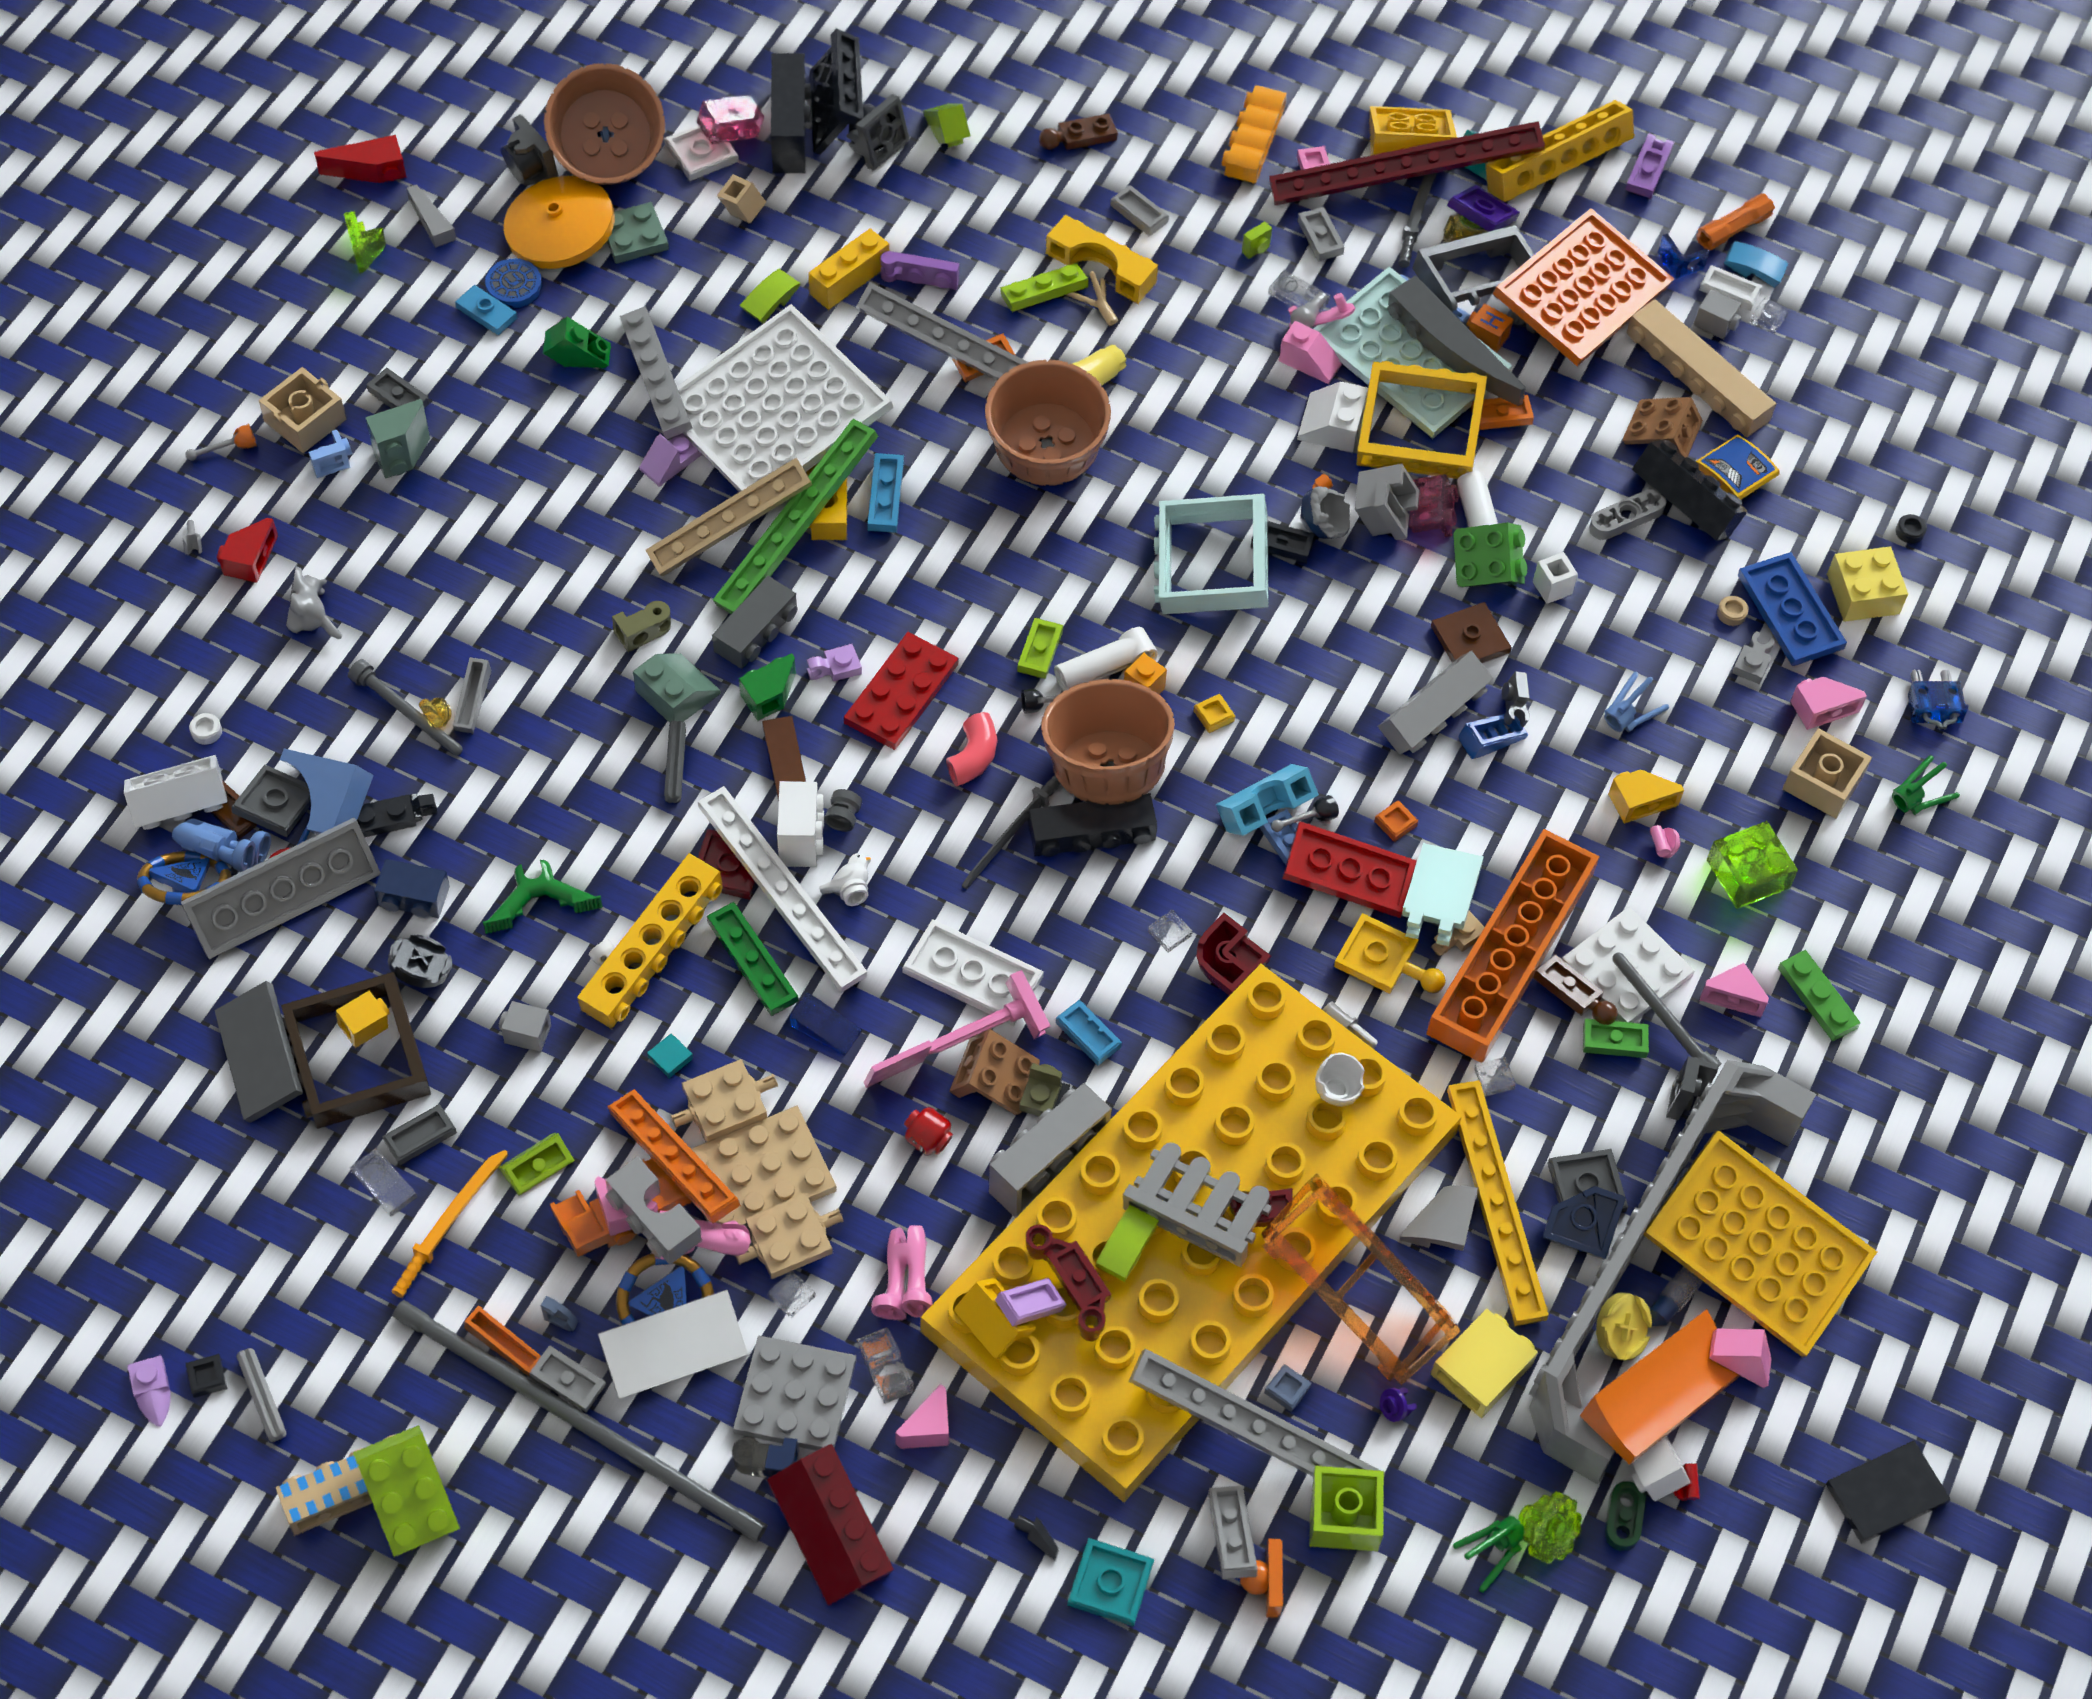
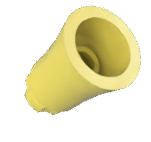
M1109 345L1072 364L1081 367L1087 373L1093 375L1102 386L1126 367V357L1121 349L1115 345Z

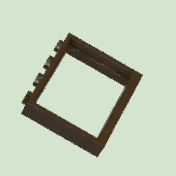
M394 972L281 1005L287 1036L290 1035L292 1042L290 1048L294 1063H298L300 1070L297 1073L302 1091H306L308 1098L302 1100L306 1118H314L317 1129L431 1095ZM367 991H370L375 999L388 996L412 1076L320 1103L297 1022L334 1012Z

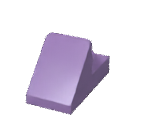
M683 433L676 435L669 441L659 434L642 461L640 471L660 487L699 458L702 453Z

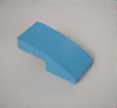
M1736 241L1732 243L1724 261L1725 265L1743 277L1747 278L1753 273L1774 288L1781 283L1788 266V262L1768 251Z

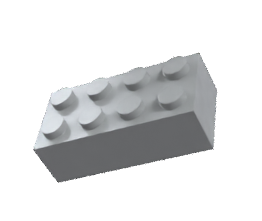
M1085 1083L1076 1090L1074 1088L1068 1090L1061 1098L1058 1106L1053 1110L1049 1108L1044 1111L1038 1118L1035 1126L1030 1130L1024 1129L1014 1139L1012 1146L1006 1151L1003 1149L998 1151L992 1157L989 1169V1193L1016 1218L1110 1121L1112 1108Z

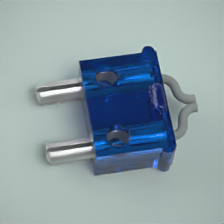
M1913 670L1910 673L1912 685L1908 693V699L1912 713L1911 722L1930 723L1937 725L1938 729H1947L1948 724L1964 721L1969 705L1965 704L1961 682L1952 681L1950 670H1942L1940 672L1941 681H1923L1920 670H1917V672Z

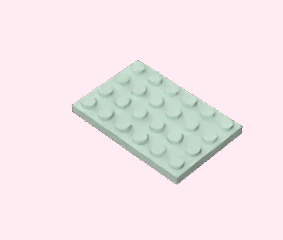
M1391 267L1385 269L1347 301V304L1352 303L1355 306V311L1350 316L1317 325L1314 330L1322 334L1336 353L1340 362L1367 385L1370 382L1373 361H1389L1397 365H1419L1427 369H1448L1456 372L1425 348L1416 338H1412L1408 334L1406 327L1399 320L1393 319L1389 314V292L1407 281ZM1483 343L1511 372L1512 365ZM1379 382L1377 391L1379 395L1431 438L1437 436L1470 408L1475 400V394Z

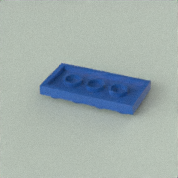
M1792 552L1739 569L1737 576L1792 667L1845 649L1847 644L1845 638Z

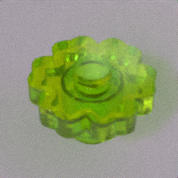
M1554 1492L1552 1496L1544 1494L1533 1505L1528 1504L1522 1508L1518 1520L1524 1527L1523 1540L1525 1543L1530 1544L1528 1548L1529 1555L1550 1564L1554 1559L1562 1561L1573 1550V1539L1579 1536L1582 1515L1576 1512V1500L1560 1492Z

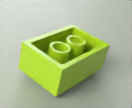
M419 1425L353 1452L394 1557L460 1529Z

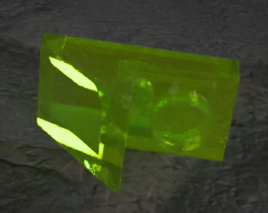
M355 211L344 213L348 235L358 271L363 273L385 248L384 231L381 227L365 230L363 221H357Z

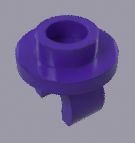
M1389 1388L1382 1392L1380 1409L1389 1421H1401L1417 1408L1416 1403L1407 1404L1405 1395L1409 1392L1407 1388Z

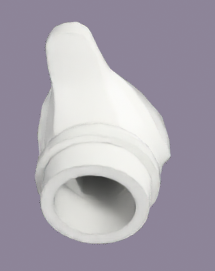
M859 853L853 854L848 863L836 873L830 882L819 886L820 892L822 894L839 893L841 899L848 906H856L863 903L868 898V886L866 884L868 880L867 867L871 862V858Z

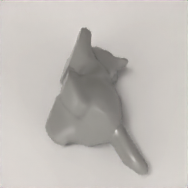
M299 567L295 568L291 588V601L286 622L287 628L293 633H298L300 631H313L321 626L330 636L341 639L342 634L329 618L325 616L323 603L318 595L324 594L325 590L322 586L326 584L327 580H318L309 575L303 577L302 569Z

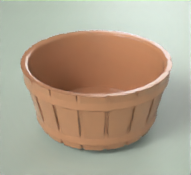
M615 64L587 65L585 68L581 67L568 74L567 78L564 77L557 84L553 94L551 93L546 105V113L544 114L545 135L553 155L571 174L594 184H618L638 176L657 156L662 146L663 135L665 134L664 111L652 86L636 72ZM603 127H608L609 132L614 133V136L610 137L606 143L603 142L602 137L597 136L598 132H602Z
M1035 360L1012 368L995 382V386H992L985 405L987 428L994 442L997 456L1013 475H1016V477L1023 481L1036 485L1063 484V482L1074 480L1092 465L1097 457L1099 447L1106 437L1111 418L1108 395L1093 375L1087 373L1086 370L1071 363L1068 364V362ZM1048 437L1053 438L1052 443L1054 447L1042 448V443L1039 441L1041 438L1045 440Z
M1093 680L1088 683L1084 682L1069 688V690L1063 691L1047 706L1041 721L1043 741L1052 760L1055 776L1070 794H1074L1075 797L1081 800L1098 804H1121L1141 797L1142 794L1148 793L1158 783L1165 769L1167 753L1173 740L1175 723L1172 709L1166 703V700L1154 690L1151 691L1150 688L1135 682L1131 683V681ZM1108 761L1114 762V766H1101L1102 764L1106 765Z

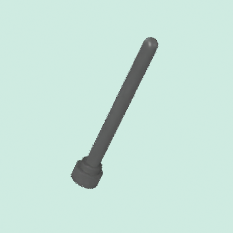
M360 659L351 666L348 678L356 685L369 686L453 755H460L462 753V746L379 680L374 672V667L367 661Z
M1620 952L1615 953L1612 956L1613 963L1691 1057L1706 1058L1711 1063L1718 1064L1720 1067L1722 1063L1714 1054L1710 1055L1708 1051L1704 1052L1627 958Z

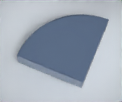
M548 1296L544 1298L540 1305L544 1320L569 1332H573L579 1323L576 1316L556 1300Z

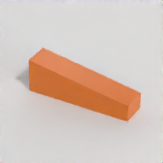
M479 1305L465 1320V1330L530 1377V1371L540 1359V1354Z

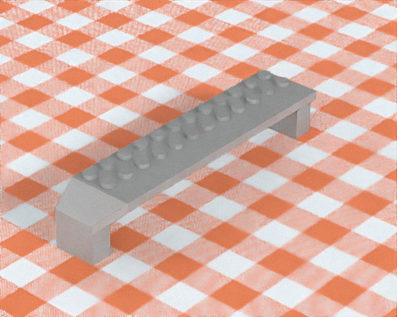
M1731 1060L1726 1061L1714 1083L1711 1084L1709 1082L1697 1107H1694L1690 1113L1684 1129L1677 1135L1671 1146V1151L1660 1164L1653 1182H1650L1646 1188L1639 1206L1633 1210L1626 1223V1228L1616 1239L1608 1259H1605L1596 1274V1279L1586 1290L1577 1312L1574 1311L1565 1327V1332L1561 1338H1558L1546 1365L1543 1364L1534 1380L1535 1383L1529 1392V1395L1534 1397L1529 1410L1543 1453L1596 1484L1612 1459L1615 1450L1580 1417L1584 1409L1581 1405L1574 1357L1597 1320L1601 1307L1611 1296L1643 1241L1645 1230L1665 1203L1704 1134L1749 1125L1788 1147L1803 1122L1816 1096L1815 1093L1765 1066Z

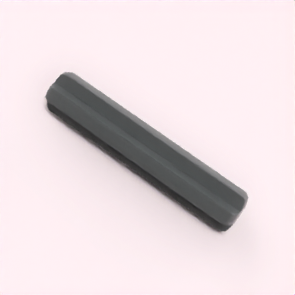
M671 721L669 724L664 791L665 801L668 803H679L681 801L686 724L683 721Z

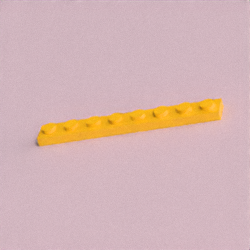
M1480 1080L1449 1085L1447 1093L1452 1109L1462 1116L1458 1131L1474 1186L1478 1188L1477 1197L1514 1325L1519 1326L1547 1321L1549 1316Z

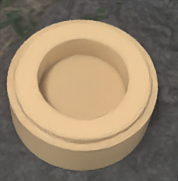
M1737 596L1723 598L1717 609L1718 618L1724 624L1730 626L1742 624L1748 614L1747 603Z

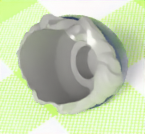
M1315 487L1307 491L1302 498L1300 521L1309 532L1314 533L1321 539L1341 538L1348 533L1350 528V504L1344 502V494L1327 487Z

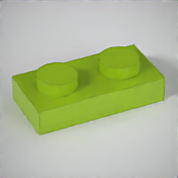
M1034 618L1018 662L1017 672L1043 679L1047 678L1063 633V625Z

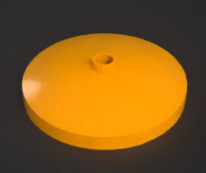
M576 176L552 177L530 186L516 197L505 215L504 235L509 248L518 259L529 261L537 268H564L588 259L607 242L614 227V208L608 194L599 184L584 181Z

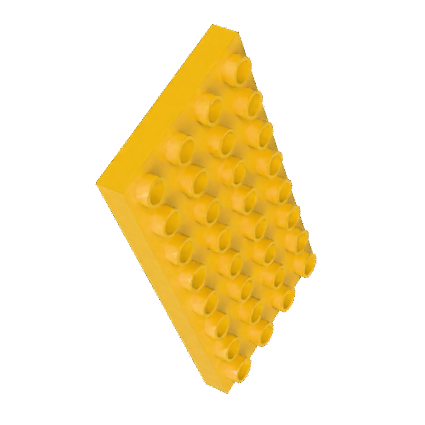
M1260 964L921 1316V1333L1122 1502H1125L1200 1419L1128 1382L1141 1351L1147 1349L1226 1390L1457 1134L1462 1116L1284 980ZM1342 1052L1354 1056L1363 1065L1365 1070L1363 1085L1365 1087L1353 1104L1340 1107L1328 1104L1320 1097L1316 1090L1315 1077L1321 1063L1330 1054ZM1167 1143L1179 1145L1181 1148L1180 1161L1187 1165H1190L1192 1160L1197 1157L1208 1159L1210 1162L1209 1176L1217 1180L1227 1171L1237 1173L1240 1178L1238 1190L1246 1194L1255 1186H1264L1268 1191L1293 1188L1292 1206L1287 1215L1277 1224L1267 1227H1254L1252 1232L1256 1233V1238L1252 1244L1248 1242V1255L1242 1267L1160 1227H1157L1145 1245L1139 1261L1125 1282L1095 1267L1103 1248L1126 1211L1123 1209V1193L1129 1184L1134 1186L1137 1176L1145 1177L1154 1160L1150 1159L1152 1151L1154 1149L1160 1151ZM1173 1171L1163 1188L1173 1193L1183 1175ZM1203 1185L1193 1203L1203 1207L1213 1189ZM1228 1206L1222 1217L1232 1222L1235 1216L1231 1213ZM1044 1225L1051 1230L1053 1238L1068 1243L1077 1241L1110 1291L1111 1300L1106 1302L1104 1306L1105 1327L1097 1340L1086 1341L1082 1338L1078 1328L1080 1312L1048 1262L1042 1259H1033L1029 1255L1025 1239L1026 1232L1030 1227ZM995 1277L1005 1290L1049 1278L1067 1305L1061 1312L1032 1320L1037 1327L1029 1337L1014 1340L999 1358H994L954 1311L957 1304L977 1281Z

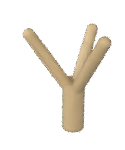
M1091 271L1089 275L1098 299L1097 301L1075 292L1066 295L1097 307L1108 326H1112L1118 319L1106 301L1105 279H1100L1099 286L1095 272Z

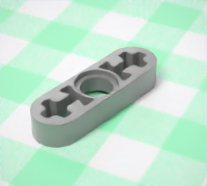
M1655 489L1645 490L1595 512L1590 521L1589 531L1592 536L1600 540L1612 538L1660 517L1666 504V498ZM1622 510H1629L1634 513L1635 517L1626 519L1621 516L1620 512Z

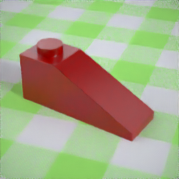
M396 135L314 152L319 175L375 183L406 178L403 158Z

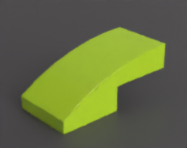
M778 268L752 290L740 304V307L764 324L779 304L782 306L787 304L801 284Z
M1129 1205L1103 1248L1095 1267L1125 1282L1139 1261L1145 1245L1157 1229L1159 1219Z

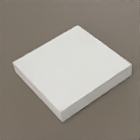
M714 119L664 138L666 147L689 181L739 162L738 154Z

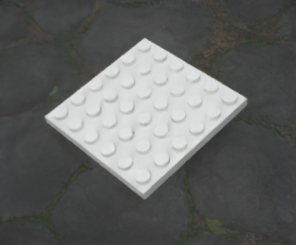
M792 304L677 386L693 428L683 434L739 492L794 458L799 460L805 472L820 462L852 419L869 426L894 408L892 401Z

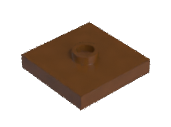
M1485 602L1432 620L1431 628L1452 663L1471 650L1481 663L1511 652L1512 647Z

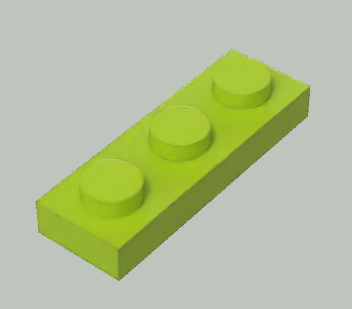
M1075 263L1000 287L1001 297L1013 312L1088 288L1089 284L1088 277L1080 266Z

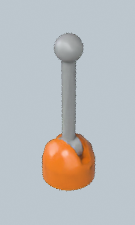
M246 424L234 431L232 439L198 450L189 449L186 451L185 456L188 460L193 461L199 455L232 444L237 445L239 448L247 449L257 446L250 424Z

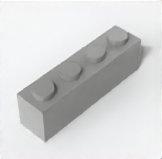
M1471 650L1457 658L1377 727L1399 755L1408 750L1414 753L1427 743L1424 738L1431 733L1434 736L1447 726L1445 720L1448 717L1452 716L1455 718L1468 708L1465 703L1469 699L1475 701L1488 691L1485 686L1493 680V677Z

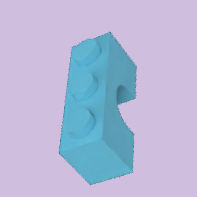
M1290 764L1217 803L1216 807L1226 832L1244 836L1268 823L1266 815L1270 812L1286 807L1294 809L1319 794L1308 767Z

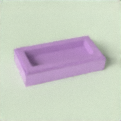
M1049 1278L1002 1291L995 1298V1301L1012 1327L1061 1312L1067 1305Z

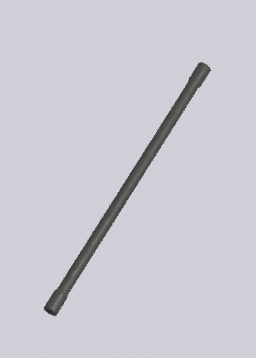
M403 1300L396 1307L393 1313L395 1319L416 1332L425 1334L728 1522L731 1527L753 1541L758 1542L765 1533L768 1524L744 1509L735 1507L431 1319L427 1313Z

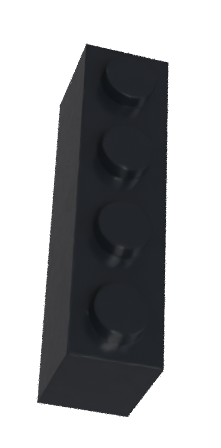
M1668 440L1650 442L1632 470L1716 541L1728 539L1748 512L1741 505L1742 501L1737 496L1731 493L1727 494L1721 489L1720 482L1714 477L1702 473L1695 461L1687 457L1684 458L1678 453V448Z
M1151 793L1142 794L1141 797L1133 801H1126L1121 804L1109 805V803L1098 804L1087 801L1029 809L1028 826L1034 856L1052 857L1064 852L1074 851L1082 853L1094 848L1105 847L1111 849L1119 845L1131 843L1146 844L1149 841L1156 840L1157 820Z

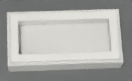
M1711 265L1699 290L1707 294L1711 289L1740 302V307L1751 311L1761 292L1762 285Z

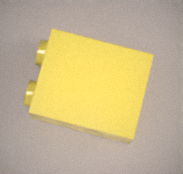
M1486 1308L1435 1361L1431 1375L1482 1419L1533 1365L1538 1352L1528 1338L1522 1335L1519 1336L1509 1328L1508 1322L1501 1315L1493 1314Z

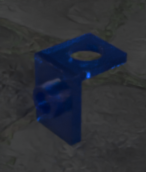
M1667 233L1662 235L1658 254L1663 265L1668 267L1674 278L1677 279L1705 269L1709 250L1704 249L1683 256ZM1700 258V261L1696 265L1688 267V265L1692 261Z

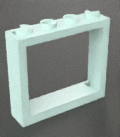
M1264 494L1159 501V515L1154 517L1155 530L1159 531V537H1154L1155 555H1159V561H1154L1155 579H1159V585L1154 586L1155 603H1160L1162 615L1268 607L1267 507ZM1253 519L1254 586L1171 592L1172 525Z

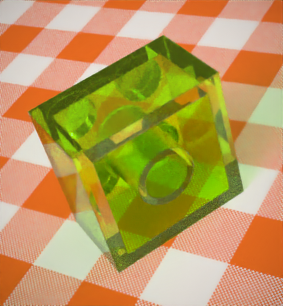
M1768 821L1715 840L1706 859L1736 909L1789 889L1798 871Z

